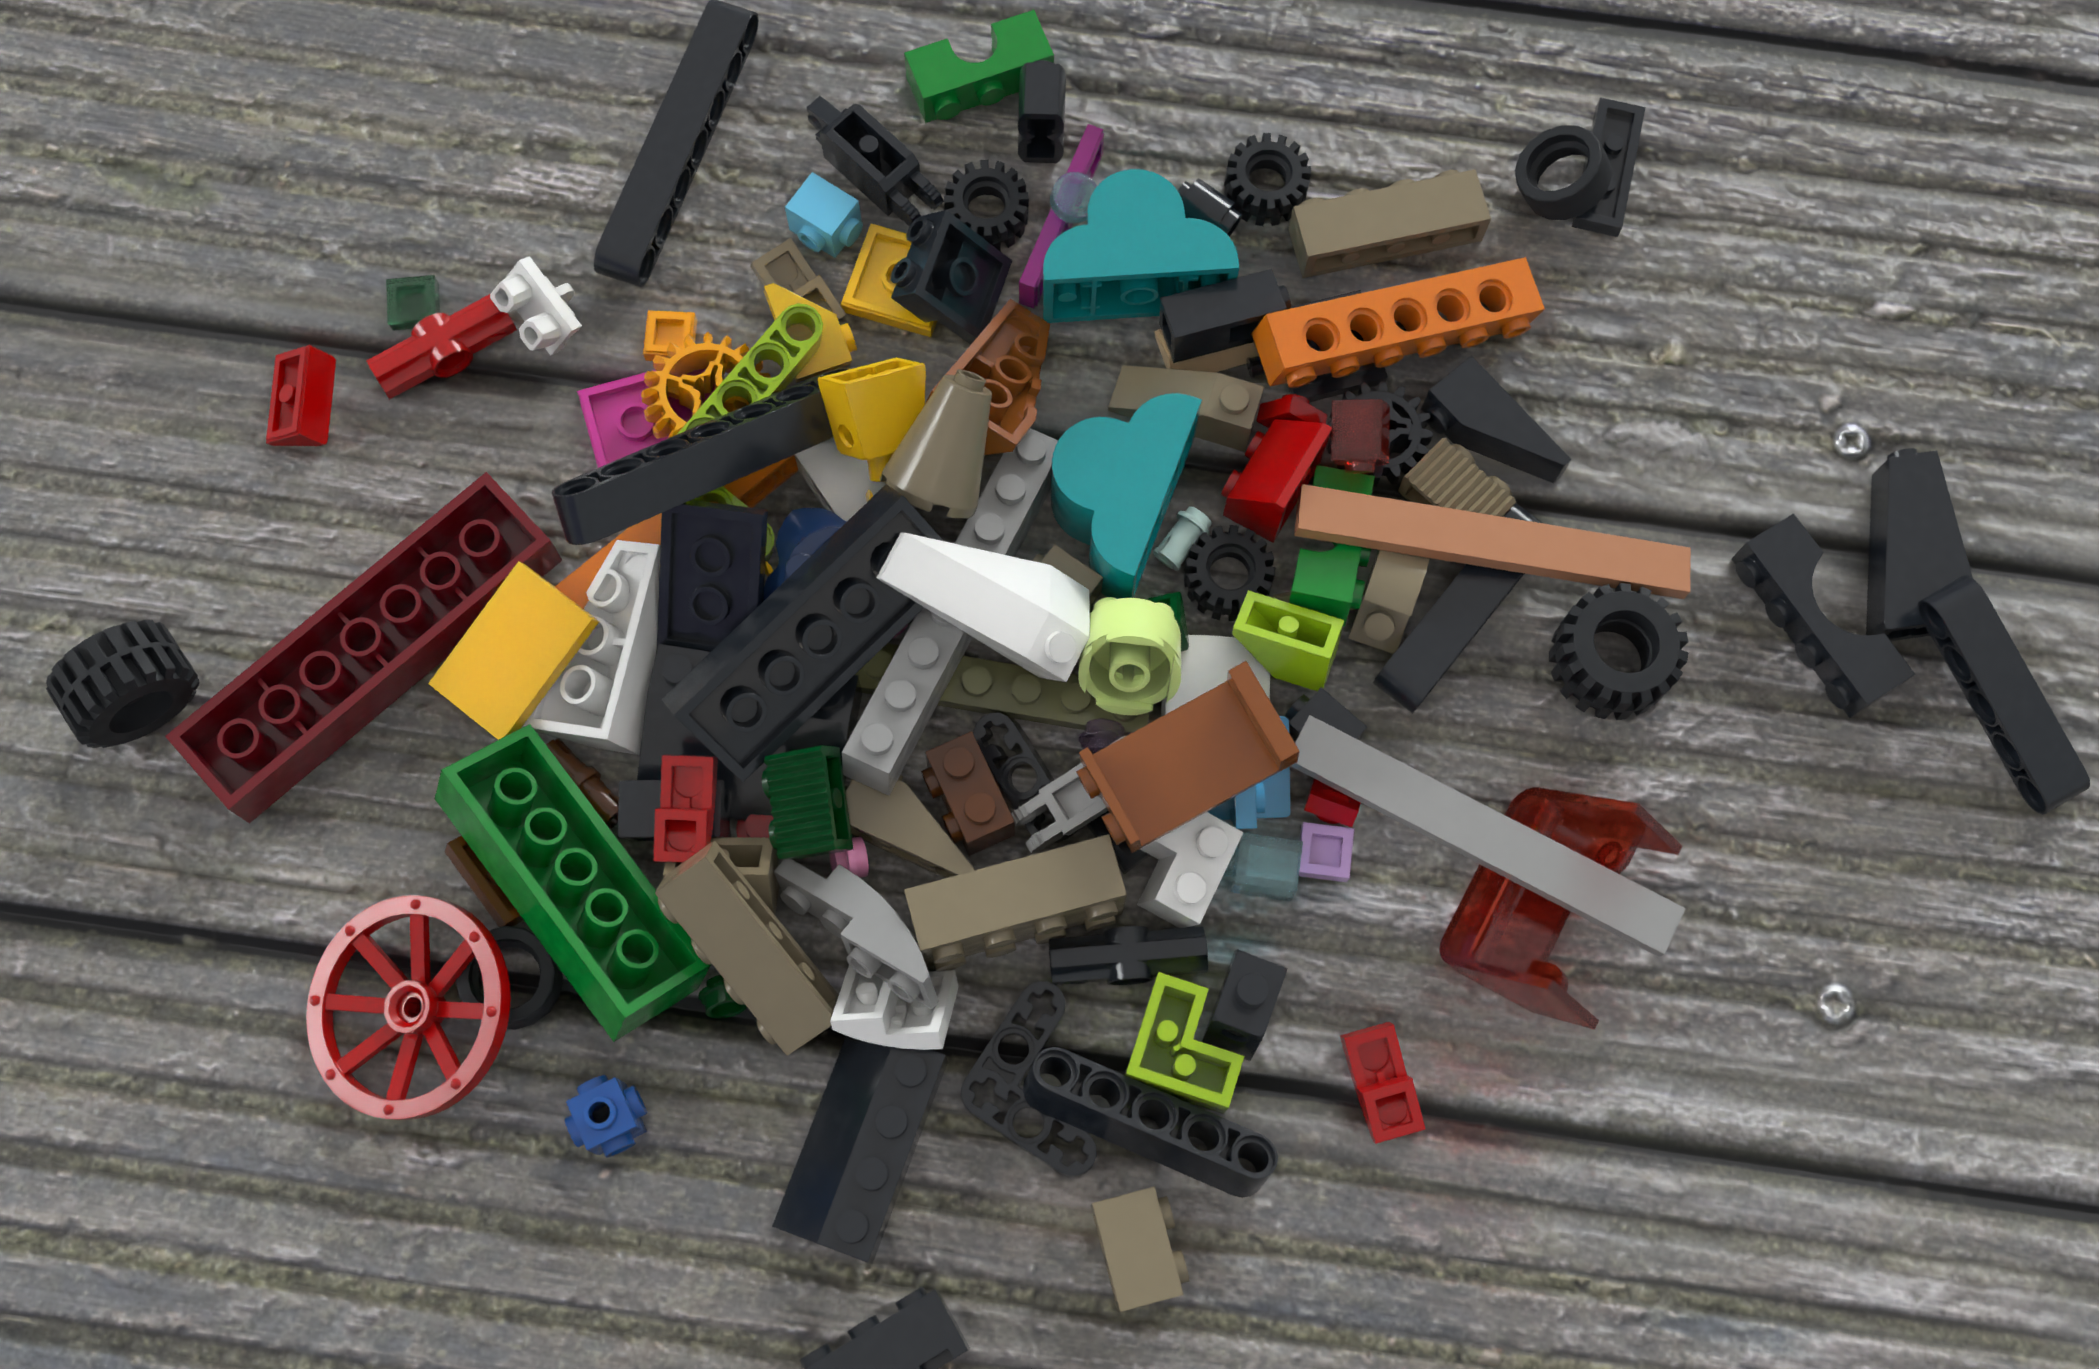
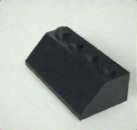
M846 1036L772 1227L873 1264L948 1063L946 1055L931 1049H903L882 1046Z

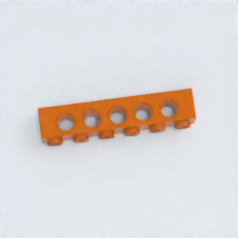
M1524 257L1269 313L1263 317L1251 334L1269 386L1287 383L1289 388H1295L1312 382L1319 375L1331 373L1332 377L1339 378L1356 372L1360 369V366L1375 363L1377 368L1387 367L1399 362L1406 355L1418 353L1420 358H1426L1436 355L1445 350L1447 346L1460 343L1462 348H1470L1485 342L1489 336L1502 334L1506 339L1513 338L1530 330V323L1545 308L1527 259ZM1481 302L1484 303L1490 311L1486 310L1482 306ZM1438 311L1443 313L1447 317L1448 321L1444 320L1439 315ZM1394 320L1403 324L1406 331L1400 329ZM1351 330L1358 332L1364 341L1354 337ZM1306 339L1314 341L1321 351L1311 348Z

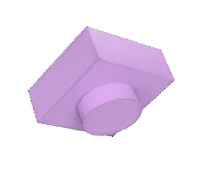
M1303 822L1300 831L1296 876L1347 882L1350 879L1354 828Z

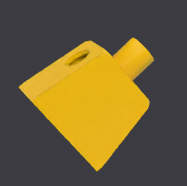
M896 357L818 377L819 389L838 451L843 455L867 460L871 481L880 482L884 467L925 406L926 368L924 363Z

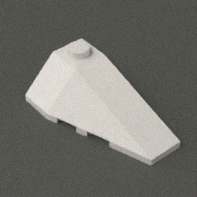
M901 532L877 576V579L1039 678L1067 682L1090 637L1089 589L1048 564Z
M616 540L586 592L589 601L584 610L600 622L524 723L523 727L531 724L534 730L539 733L597 749L640 755L647 693L657 651L661 545Z

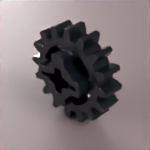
M1386 381L1380 382L1377 391H1371L1366 382L1361 383L1358 396L1348 390L1344 392L1341 400L1342 405L1334 404L1329 416L1333 421L1327 424L1332 427L1330 438H1334L1329 443L1328 454H1341L1337 468L1342 470L1351 466L1355 469L1354 472L1375 476L1373 486L1376 487L1381 476H1386L1392 485L1397 484L1400 470L1407 474L1417 464L1416 462H1419L1429 452L1425 446L1430 444L1433 431L1424 428L1427 427L1431 416L1429 413L1417 414L1416 411L1421 399L1416 397L1406 401L1403 398L1405 394V387L1403 386L1396 389L1395 393L1388 392ZM1370 408L1365 414H1357L1362 410ZM1377 430L1381 431V437L1377 436ZM1393 452L1402 453L1395 458L1387 459Z

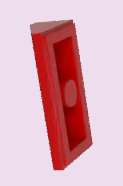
M311 345L276 355L266 444L271 446H321L327 444L336 359L332 355Z

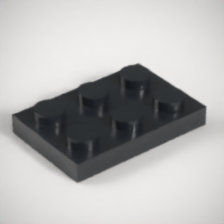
M690 500L662 513L657 647L658 644L711 652L763 602L768 510Z

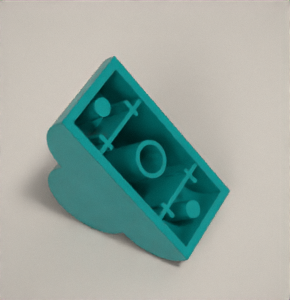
M1141 169L1119 171L1105 178L1093 191L1088 203L1087 224L1076 226L1063 232L1048 248L1043 264V320L1048 323L1160 316L1161 297L1238 278L1239 259L1236 247L1230 237L1216 225L1205 220L1185 218L1184 204L1179 192L1172 183L1161 175Z
M1180 393L1160 395L1140 406L1129 423L1110 417L1085 419L1066 430L1055 446L1052 457L1051 508L1059 526L1069 536L1090 545L1089 568L1103 577L1102 594L1106 597L1120 599L1134 598L1195 439L1202 399Z

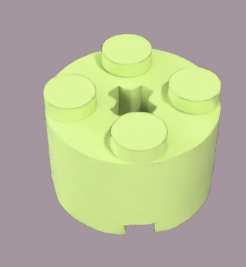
M1105 597L1095 603L1093 611L1090 613V637L1079 657L1078 680L1084 693L1087 690L1096 698L1097 706L1115 714L1141 715L1153 711V704L1165 698L1167 703L1175 696L1181 683V633L1178 623L1174 618V612L1167 604L1154 603L1140 598L1116 599L1113 597Z

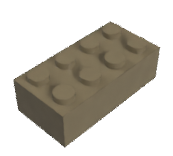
M1109 834L904 889L919 949L926 967L935 965L937 972L963 966L966 964V956L985 952L987 958L1009 954L1016 950L1015 943L1035 938L1037 944H1046L1049 942V939L1066 937L1065 929L1085 924L1087 931L1108 927L1116 923L1115 916L1123 913L1127 896Z

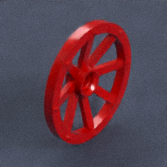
M405 895L380 901L366 908L347 922L335 935L320 958L310 985L306 1011L307 1035L311 1054L319 1073L332 1092L347 1105L361 1113L377 1118L412 1120L435 1115L450 1108L467 1096L481 1082L491 1068L502 1046L508 1026L511 1001L510 982L505 960L496 940L485 925L463 907L449 901L420 895ZM429 916L445 922L464 938L463 942L432 981L430 975ZM405 917H410L411 980L403 974L370 936L384 925ZM356 950L361 953L391 988L386 998L336 994L344 968ZM476 957L482 974L484 1003L446 1002L444 995L473 958ZM333 1010L384 1014L387 1024L345 1056L341 1057L335 1040ZM444 1018L482 1020L474 1045L462 1065L441 1026ZM404 1034L386 1098L379 1096L359 1083L352 1073ZM425 1036L446 1081L426 1094L406 1099L422 1040Z

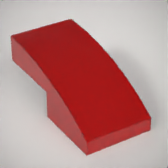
M662 755L660 808L655 809L653 861L685 862L711 843L717 785L718 758L716 756Z
M1385 1022L1340 1035L1352 1081L1373 1142L1377 1144L1425 1130L1414 1082L1407 1075L1394 1024Z

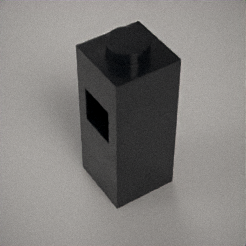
M1272 269L1161 297L1159 325L1172 361L1177 363L1253 343L1254 340L1251 333L1263 317L1269 313L1291 309V301L1287 288L1284 285L1278 286Z

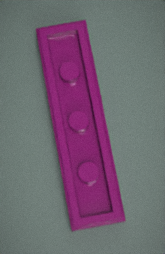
M1087 124L1019 280V304L1034 309L1040 302L1043 295V264L1046 252L1051 243L1060 234L1072 228L1103 156L1104 133L1103 129Z

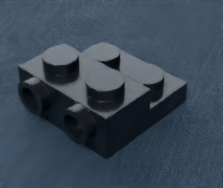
M943 210L923 215L914 220L907 231L906 238L911 243L907 257L900 260L892 270L891 281L896 286L891 298L923 322L937 320L971 345L992 319L1012 260L949 211Z

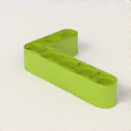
M799 303L786 308L678 434L729 413L723 404L730 397L739 396L751 404L786 389L815 355L820 346L823 322L821 315L816 309L807 304ZM794 324H804L810 328L813 335L808 340L797 341L788 335L787 328ZM773 360L778 363L782 371L776 377L767 378L759 375L755 366L760 361ZM723 486L692 499L748 507ZM768 523L765 561L769 562L773 554L775 539L773 529Z

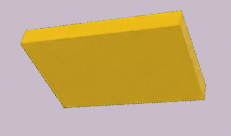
M518 561L428 684L499 740L522 728L600 621L530 567Z

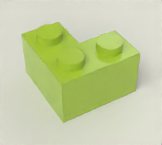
M1158 972L1125 1076L1183 1101L1224 1114L1230 1106L1244 1056L1194 1040L1209 988Z

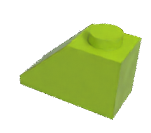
M1248 590L1234 624L1232 635L1274 678L1318 691L1321 687L1323 689L1325 687L1337 653L1344 620Z

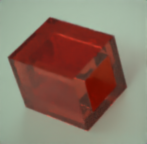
M1382 399L1332 400L1331 460L1339 465H1345V473L1356 474L1375 473V465L1389 464L1390 405Z

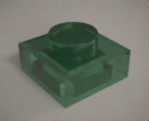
M435 275L386 279L387 323L392 331L413 329L425 317L440 313L439 283Z

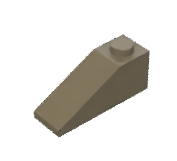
M1122 365L1108 411L1132 418L1140 406L1154 397L1171 393L1194 396L1202 399L1195 437L1245 452L1259 410L1264 386L1217 372Z
M902 775L898 778L890 796L853 779L851 780L846 790L852 836L862 837L865 842L943 878L975 870L910 787L902 782Z

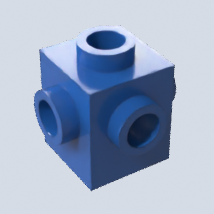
M602 1075L588 1080L576 1088L579 1095L566 1101L571 1115L564 1120L576 1147L585 1145L587 1151L596 1155L604 1153L605 1157L608 1158L624 1152L636 1144L634 1138L647 1132L641 1119L642 1116L647 1114V1110L635 1085L628 1087L626 1083L616 1077L608 1080L606 1075ZM608 1105L610 1109L609 1118L605 1122L597 1124L592 1113Z

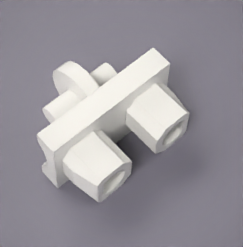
M530 256L519 260L506 278L490 294V299L500 312L509 313L516 310L525 321L520 326L519 332L520 338L529 350L545 348L550 356L556 354L564 348L566 341L582 327L567 304L575 294L573 288L569 283L555 288L549 279L542 274Z

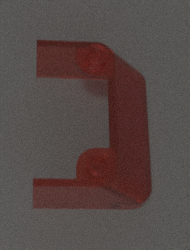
M1532 787L1519 793L1511 801L1504 814L1618 874L1623 872L1629 865L1637 848L1679 855L1683 847L1639 803ZM1479 864L1441 939L1439 952L1442 960L1456 972L1532 1013L1594 1030L1599 1022L1594 1015L1567 993L1568 979L1566 974L1555 964L1547 962L1571 911Z

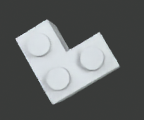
M1206 812L1142 847L1140 850L1157 858L1158 862L1137 905L1178 928L1199 925L1244 832Z

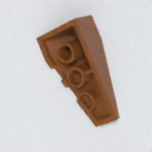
M1012 299L1004 305L945 374L955 375L958 369L973 372L986 380L984 387L992 392L984 455L1013 452L1033 426L1037 415L1035 404L1036 397L1041 389L1042 380L1039 378L1041 365L1046 356L1050 323ZM937 384V385L933 388V390L931 391V393H930V395H929L927 401H928L929 398L931 397L932 393L934 392V390L936 389V387L938 386V384Z

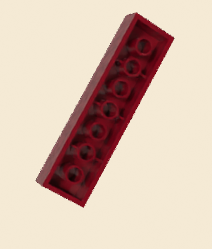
M485 472L165 737L227 809L250 824L444 661L518 561L543 577L562 561V558L545 533L498 483Z

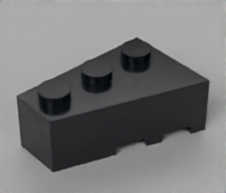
M921 1287L897 1301L895 1304L899 1311L882 1322L874 1315L847 1331L851 1341L832 1351L827 1343L804 1356L799 1361L803 1369H939L970 1350V1347L940 1292L934 1289L927 1294L924 1287Z

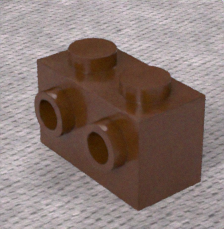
M972 731L925 752L928 768L922 770L921 774L932 798L941 796L949 813L943 815L942 819L954 844L962 841L970 856L1015 836L1014 819Z

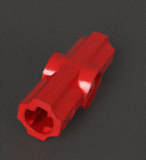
M489 294L450 316L446 313H436L425 317L413 327L411 337L368 359L366 362L390 400L434 375L445 378L460 373L471 363L474 353L517 331L509 314L500 312L490 299Z

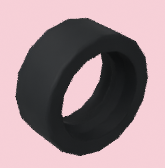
M1561 125L1539 134L1521 152L1515 168L1516 183L1526 202L1535 214L1548 220H1568L1583 215L1597 205L1608 191L1612 177L1610 161L1601 142L1592 131L1578 125ZM1570 155L1588 157L1587 169L1570 186L1556 191H1543L1538 188L1540 176L1548 166L1558 159Z
M511 926L491 929L489 931L496 940L500 950L510 947L523 949L532 954L539 965L541 975L539 987L533 997L523 1005L510 1008L507 1029L516 1030L534 1025L551 1011L558 1000L563 980L562 971L534 933L525 928ZM476 957L473 958L462 974L456 979L459 998L462 1002L484 1003V995L481 993L479 983L481 971Z

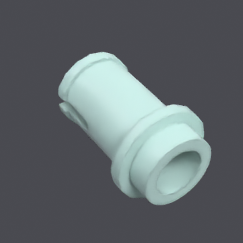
M1189 506L1186 511H1179L1177 513V523L1160 545L1153 550V554L1159 561L1175 571L1180 569L1181 564L1189 555L1193 543L1197 545L1199 536L1205 532L1210 536L1208 529L1212 525L1211 520L1203 512L1192 506Z

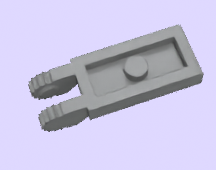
M1082 763L1039 789V795L1011 813L1015 826L1031 822L1036 816L1046 811L1047 808H1049L1056 822L1036 832L1027 840L1025 844L1031 854L1043 850L1061 839L1064 835H1071L1108 811L1100 795L1090 799L1076 773V771L1084 767Z

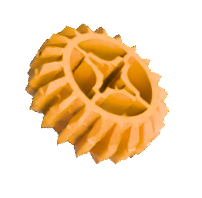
M709 332L704 334L703 343L696 344L694 338L688 334L684 338V349H680L677 345L670 342L667 346L669 358L659 355L655 356L653 367L656 371H647L645 373L644 381L649 388L644 389L641 396L642 402L648 405L644 410L646 421L656 423L653 427V434L657 439L667 436L670 438L677 435L687 423L673 411L668 402V397L679 399V404L689 408L693 416L702 406L700 395L705 399V394L711 393L714 384L716 390L724 380L725 372L730 373L747 354L749 347L746 343L733 350L731 349L732 339L728 334L721 340L720 344L713 343L712 334ZM760 361L755 366L756 371L763 377L771 378L769 373L761 372L763 361ZM706 368V370L699 375H686L687 373L692 372L694 370ZM734 396L728 398L723 406L730 413L749 405V402L742 397Z

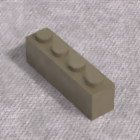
M1476 169L1464 172L1447 170L1436 175L1434 178L1414 182L1412 179H1403L1386 188L1371 191L1366 188L1355 189L1348 192L1345 196L1327 200L1323 198L1308 199L1298 206H1293L1288 231L1302 278L1480 242L1486 233L1491 216Z
M715 840L664 876L655 891L661 911L672 923H679L691 937V944L697 956L704 963L713 964L724 978L725 988L731 998L740 1005L745 1004L757 1019L759 1031L770 1044H778L788 1056L831 1026L830 1020L839 996L838 993Z

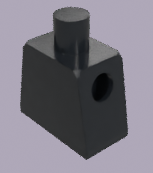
M1235 950L1202 1042L1243 1055L1244 1059L1251 1061L1264 1037L1288 968L1244 951ZM1225 1029H1227V1030H1232V1031H1236V1032L1242 1034V1035L1245 1036V1037H1241V1036H1237V1035L1231 1034V1033H1229L1228 1031H1226Z

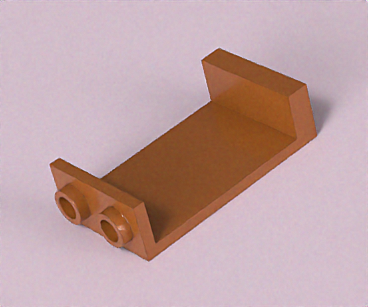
M1245 661L1228 670L1226 682L1093 755L1088 747L1080 751L1079 755L1084 767L1076 771L1090 799L1100 795L1109 813L1102 816V820L1116 845L1126 841L1133 853L1297 763L1300 751L1249 664Z

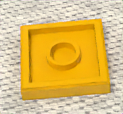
M870 223L840 304L842 309L847 314L931 338L937 320L925 323L891 298L896 286L891 281L892 270L900 260L907 257L911 243L906 238L907 233Z

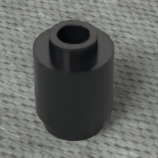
M1200 178L1192 185L1185 181L1178 189L1184 204L1185 218L1205 220L1222 229L1229 237L1232 235L1243 216V213L1235 209L1236 203Z

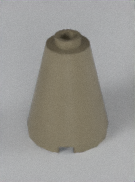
M958 369L955 375H944L884 467L880 482L886 481L885 485H889L902 494L911 505L919 509L931 512L933 505L950 507L946 517L970 518L974 516L979 500L992 392L984 387L986 380L973 372Z

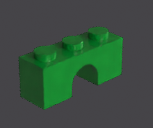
M1035 10L992 23L991 42L993 55L982 62L971 63L960 59L952 50L948 38L904 52L906 78L925 123L937 119H951L961 111L981 104L985 106L995 104L1002 100L1003 97L1019 92V75L1024 64L1039 60L1054 63V53Z
M1316 465L1312 486L1371 495L1375 476ZM1334 542L1332 543L1335 548L1323 552L1300 548L1289 603L1344 620L1343 626H1345L1350 608L1360 609L1365 581L1356 579L1358 566L1367 568L1371 548Z

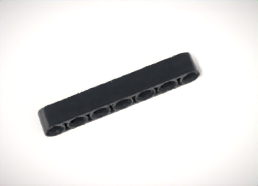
M710 0L707 3L600 238L594 256V271L596 273L638 287H643L647 283L753 46L759 23L757 12L719 0Z
M840 368L822 373L556 486L552 490V496L566 541L572 545L596 542L833 438L818 385V377L853 368Z

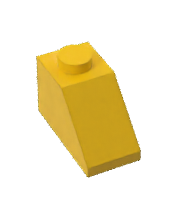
M775 283L764 286V294L774 321L786 308L798 303L807 304L815 308L822 318L823 330L820 346L815 355L795 377L796 383L851 364L850 352L856 351L857 346L848 323L840 325L835 313ZM794 324L787 328L788 335L797 341L808 340L813 335L810 328L804 324Z

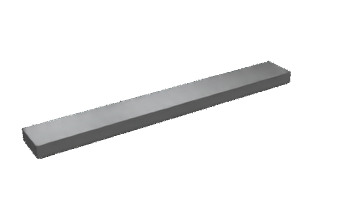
M1309 715L1295 742L1300 751L1298 762L1291 765V767L1658 957L1666 953L1686 908Z

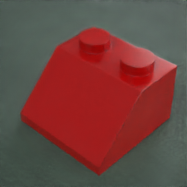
M1274 419L1266 434L1257 431L1245 453V457L1250 459L1242 473L1234 470L1222 490L1221 495L1227 498L1223 516L1274 543L1297 504L1298 491L1301 484L1308 485L1315 474L1316 465H1320L1332 427L1319 422Z

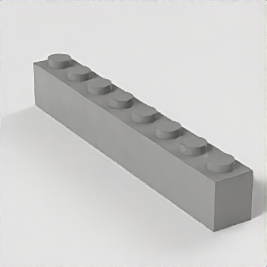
M1030 429L1013 452L1003 453L979 497L974 516L968 518L955 544L1012 557L1016 556L1051 489L1052 457L1058 440ZM923 608L915 616L842 751L844 776L890 796L971 642L972 636L926 608Z

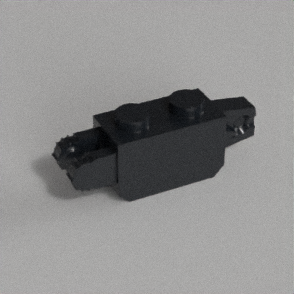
M819 96L807 106L808 120L819 131L815 136L816 140L822 145L824 158L887 216L893 212L910 227L914 220L921 217L918 209L908 200L913 194L934 210L944 202L938 189L920 173V164L913 152L860 104H853L848 109L845 108L840 112L823 97Z

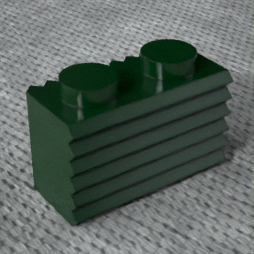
M821 745L765 756L764 762L767 767L762 773V787L772 806L771 814L774 819L769 824L768 832L771 845L777 850L776 855L778 858L804 859L854 850L840 748Z

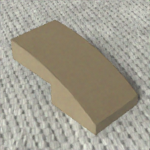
M791 237L751 263L750 267L763 286L775 283L835 313L838 320L846 315L820 274L818 276L815 275Z

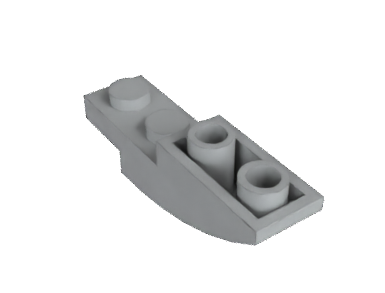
M784 859L774 870V874L782 890L780 897L783 902L800 915L809 912L819 918L822 925L830 933L842 938L848 953L846 959L854 970L864 977L871 978L873 975H876L886 981L889 988L906 1002L913 1003L916 999L931 1009L936 1006L939 1001L916 941L897 912L877 891L840 864L825 879L792 859Z

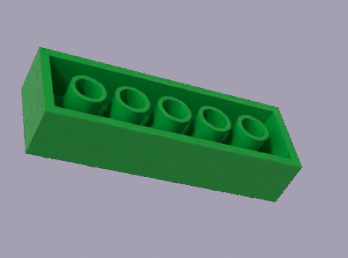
M531 724L441 770L434 799L613 1042L699 989L711 964L704 963L697 956L691 944V937L679 923L674 924L666 918L659 907L655 888Z

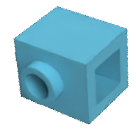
M813 172L785 206L789 230L797 234L799 240L809 249L815 252L823 250L834 258L837 257L845 245L849 247L857 240L863 227L859 200Z

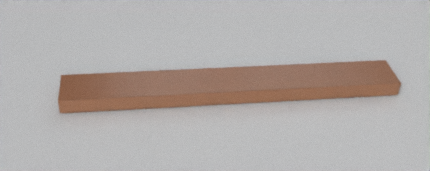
M1301 484L1298 491L1294 536L1592 585L1604 586L1609 584L1611 588H1616L1619 583L1631 584V591L1637 592L1642 586L1652 590L1651 594L1685 599L1690 593V547Z

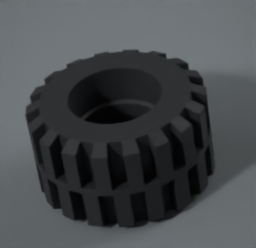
M1619 583L1614 591H1612L1608 584L1598 587L1593 595L1588 592L1582 596L1564 617L1553 634L1551 642L1554 645L1549 651V662L1557 663L1551 674L1554 682L1560 680L1564 682L1565 685L1560 690L1562 695L1566 699L1573 695L1579 700L1575 706L1576 708L1585 712L1589 707L1596 709L1594 717L1606 719L1612 712H1614L1616 720L1627 719L1633 712L1636 716L1646 712L1678 682L1683 674L1680 669L1687 663L1689 652L1681 649L1689 641L1687 631L1678 632L1677 627L1683 621L1677 612L1669 615L1665 608L1670 603L1662 596L1656 602L1649 598L1652 590L1642 586L1635 593L1631 592V584ZM1614 632L1630 640L1640 656V671L1624 673L1606 665L1596 651L1594 634Z
M142 620L139 622H125L121 625L107 628L73 647L51 669L52 673L46 680L48 686L46 690L73 734L82 745L86 744L90 748H107L139 739L165 725L193 699L200 680L165 625L160 622L154 623L153 620Z

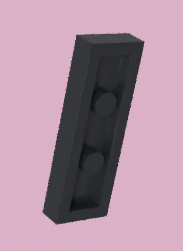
M1600 97L1595 108L1591 131L1601 142L1607 154L1612 177L1608 191L1598 204L1583 215L1574 217L1572 227L1618 237L1623 227L1646 107ZM1585 157V162H1584V167H1583V172H1582V174L1585 172V170H1586L1587 167H1588V163H1589L1588 157Z

